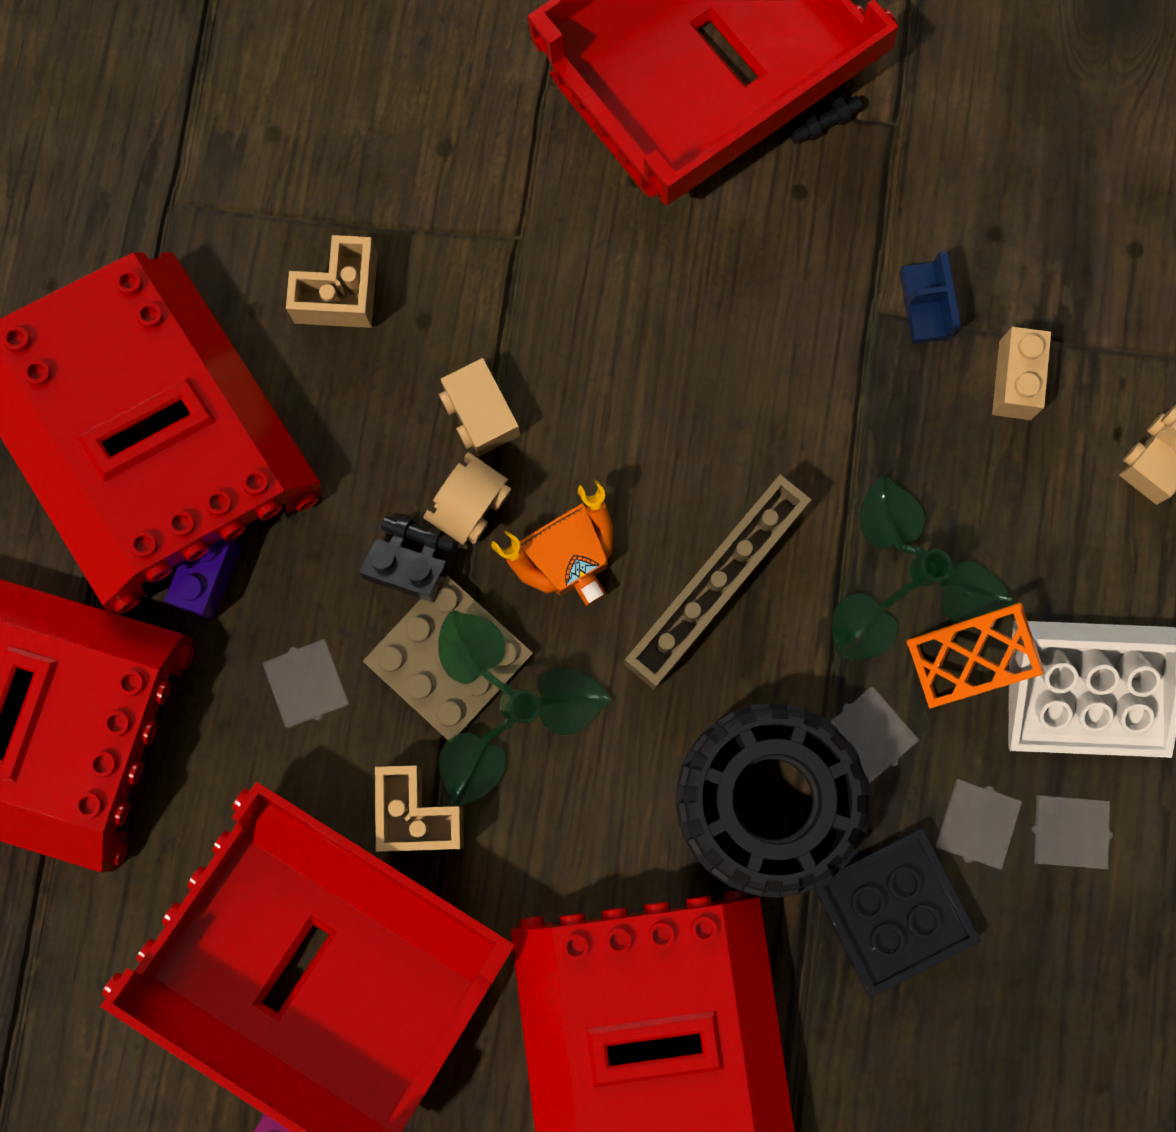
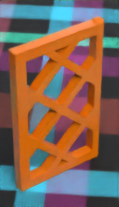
M1017 603L907 640V645L909 646L929 709L1045 674L1022 603ZM1014 614L1018 628L1013 638L993 629L997 619ZM971 627L982 631L973 651L953 641L957 632ZM989 635L1009 645L1000 665L980 655ZM931 640H937L943 644L934 663L923 658L919 644ZM950 648L969 658L960 677L941 668ZM1016 649L1028 655L1032 669L1017 674L1007 670ZM976 662L996 672L991 682L978 686L967 682ZM937 674L957 684L952 694L939 698L936 697L933 682Z

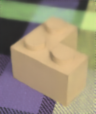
M332 235L329 273L289 271L286 310L294 324L372 328L378 254L371 237Z
M1176 404L1166 414H1160L1149 426L1147 432L1151 436L1145 444L1142 445L1138 442L1123 459L1128 465L1119 475L1156 505L1170 498L1176 491Z
M417 765L375 767L376 852L464 848L463 807H423L422 767Z

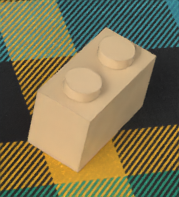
M1011 327L999 341L992 415L1031 420L1044 409L1051 332Z
M483 358L441 378L444 392L440 393L439 397L449 415L456 412L462 424L456 429L466 449L473 446L478 456H481L520 436L519 426Z

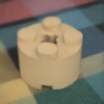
M469 452L464 456V462L468 465L465 467L458 463L433 499L436 503L434 506L437 509L436 512L433 514L427 509L423 517L462 545L467 541H470L472 544L477 542L488 524V521L484 519L490 508L497 512L511 490L506 485L509 479Z

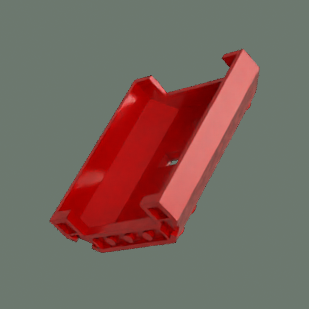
M549 0L527 15L530 37L537 51H543L547 55L553 67L549 74L557 88L641 191L651 198L659 194L658 197L661 203L670 205L894 48L899 28L894 15L888 9H883L876 0H871L867 3L866 12L858 4L854 5L851 0ZM709 21L756 74L757 78L746 86L698 31L699 28Z
M133 252L0 318V437L109 615L115 611L118 614L127 612L138 605L140 602L139 598L145 595L141 586L142 583L148 580L150 583H154L165 578L172 572L171 567L185 559L188 562L199 559L209 551L208 546L222 538L224 541H229L238 537L246 530L245 526L258 518L264 521L278 514L282 510L281 505H283L285 512L289 514L294 510L303 512L318 502L317 497L321 496V483L173 252H162L158 259H148L145 252ZM181 400L190 412L188 416L110 457L102 442Z
M0 579V716L17 668L34 673L4 759H0L1 842L101 873L115 871L116 866H120L123 863L128 850V842H125L128 832L117 829V827H121L128 816L130 803L127 802L131 786H135L142 775L144 763L140 760L145 745H150L156 734L157 722L154 719L158 707L163 705L169 696L171 682L168 681L169 675L171 673L181 677L183 669L189 668L195 651L194 646H191L193 638L115 613L109 615L107 611Z
M256 781L251 790L244 788L234 801L232 810L235 813L232 819L236 825L231 832L225 830L217 839L212 848V852L215 855L206 868L200 866L194 872L187 884V888L191 890L181 904L175 902L167 911L162 920L165 928L156 941L151 938L142 947L136 958V961L140 964L135 971L126 968L123 974L117 972L109 980L102 992L105 1000L100 1007L291 1132H402L515 944ZM313 925L329 935L277 1013L264 1005L263 1001Z
M734 889L724 891L725 899L715 900V903L711 902V896L685 899L686 907L673 909L669 908V902H657L643 905L644 913L628 915L627 907L602 910V918L585 920V913L559 916L560 924L555 925L553 922L544 923V916L519 919L520 927H513L511 929L512 943L515 944L513 953L535 1132H794L759 896L749 895ZM700 1033L703 1053L609 1065L607 1046Z

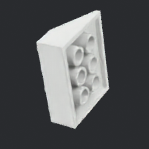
M1014 621L1012 638L1018 628L1016 621ZM1027 621L1045 674L1009 685L1008 748L1010 751L1172 758L1176 739V627ZM1016 649L1009 663V671L1017 674L1032 669L1028 655Z

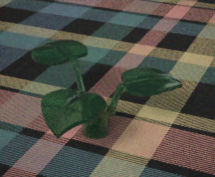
M886 475L879 478L873 484L863 500L860 512L861 530L867 541L878 549L888 548L895 543L898 550L915 555L916 558L912 560L909 566V575L912 580L885 600L879 607L871 596L862 593L851 594L838 603L832 617L835 651L839 656L851 660H864L875 657L886 651L893 644L897 636L898 625L895 619L884 611L918 586L931 587L939 583L941 588L946 589L941 596V606L949 619L956 624L1014 605L1013 599L1003 584L983 566L966 560L952 563L949 555L940 549H931L926 552L922 546L916 548L904 544V542L914 541L922 533L925 524L924 512L919 502L909 492L896 485Z
M459 611L448 613L441 626L438 638L440 663L447 675L461 684L472 683L482 674L487 681L503 692L500 700V711L505 720L487 732L482 740L473 733L464 732L453 736L444 744L439 755V772L449 800L454 805H464L476 801L498 784L505 772L506 754L499 746L488 743L507 728H512L515 722L530 723L540 714V719L547 729L559 735H571L588 726L595 716L611 702L610 696L594 679L578 670L565 667L551 669L541 676L538 682L540 698L531 690L512 689L510 685L505 684L488 671V669L497 666L504 656L505 641L501 631L495 624L483 617Z

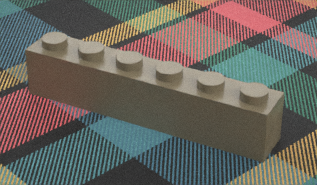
M780 474L626 657L624 665L655 690L805 510L812 499Z

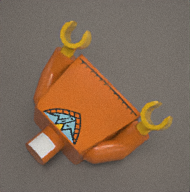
M594 480L597 491L593 496H586L581 485L578 487V494L587 505V508L582 503L521 541L509 531H504L510 539V543L505 549H501L498 544L492 541L491 546L493 550L503 558H506L508 565L523 583L544 593L555 591L560 597L576 589L586 606L592 605L607 594L596 575L608 568L607 559L613 553V524L604 502L605 490L597 480Z

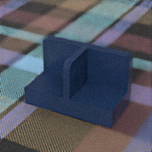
M944 251L939 252L933 262L902 266L899 271L912 344L950 340L961 325L948 252Z

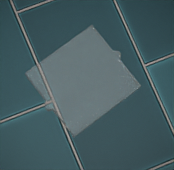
M325 639L299 649L291 647L289 653L262 663L287 729L311 719L319 721L322 719V715L349 705Z
M873 686L852 704H844L842 707L843 711L830 722L854 746L861 758L860 762L865 775L868 776L869 783L890 765H898V758L919 741Z
M956 779L936 848L962 856L965 862L971 863L974 860L1002 870L1022 801L996 793L991 786L982 788Z
M1037 796L1036 825L1031 828L1032 832L1035 833L1034 863L1108 869L1109 839L1113 837V833L1109 831L1110 801Z

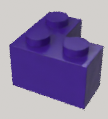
M222 538L208 546L209 551L199 559L191 562L185 559L176 564L178 567L164 601L177 608L214 620L242 550V546L233 539L224 541Z

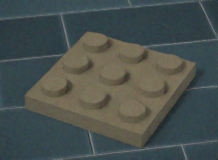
M446 575L434 602L420 599L363 662L450 743H453L533 656V653Z

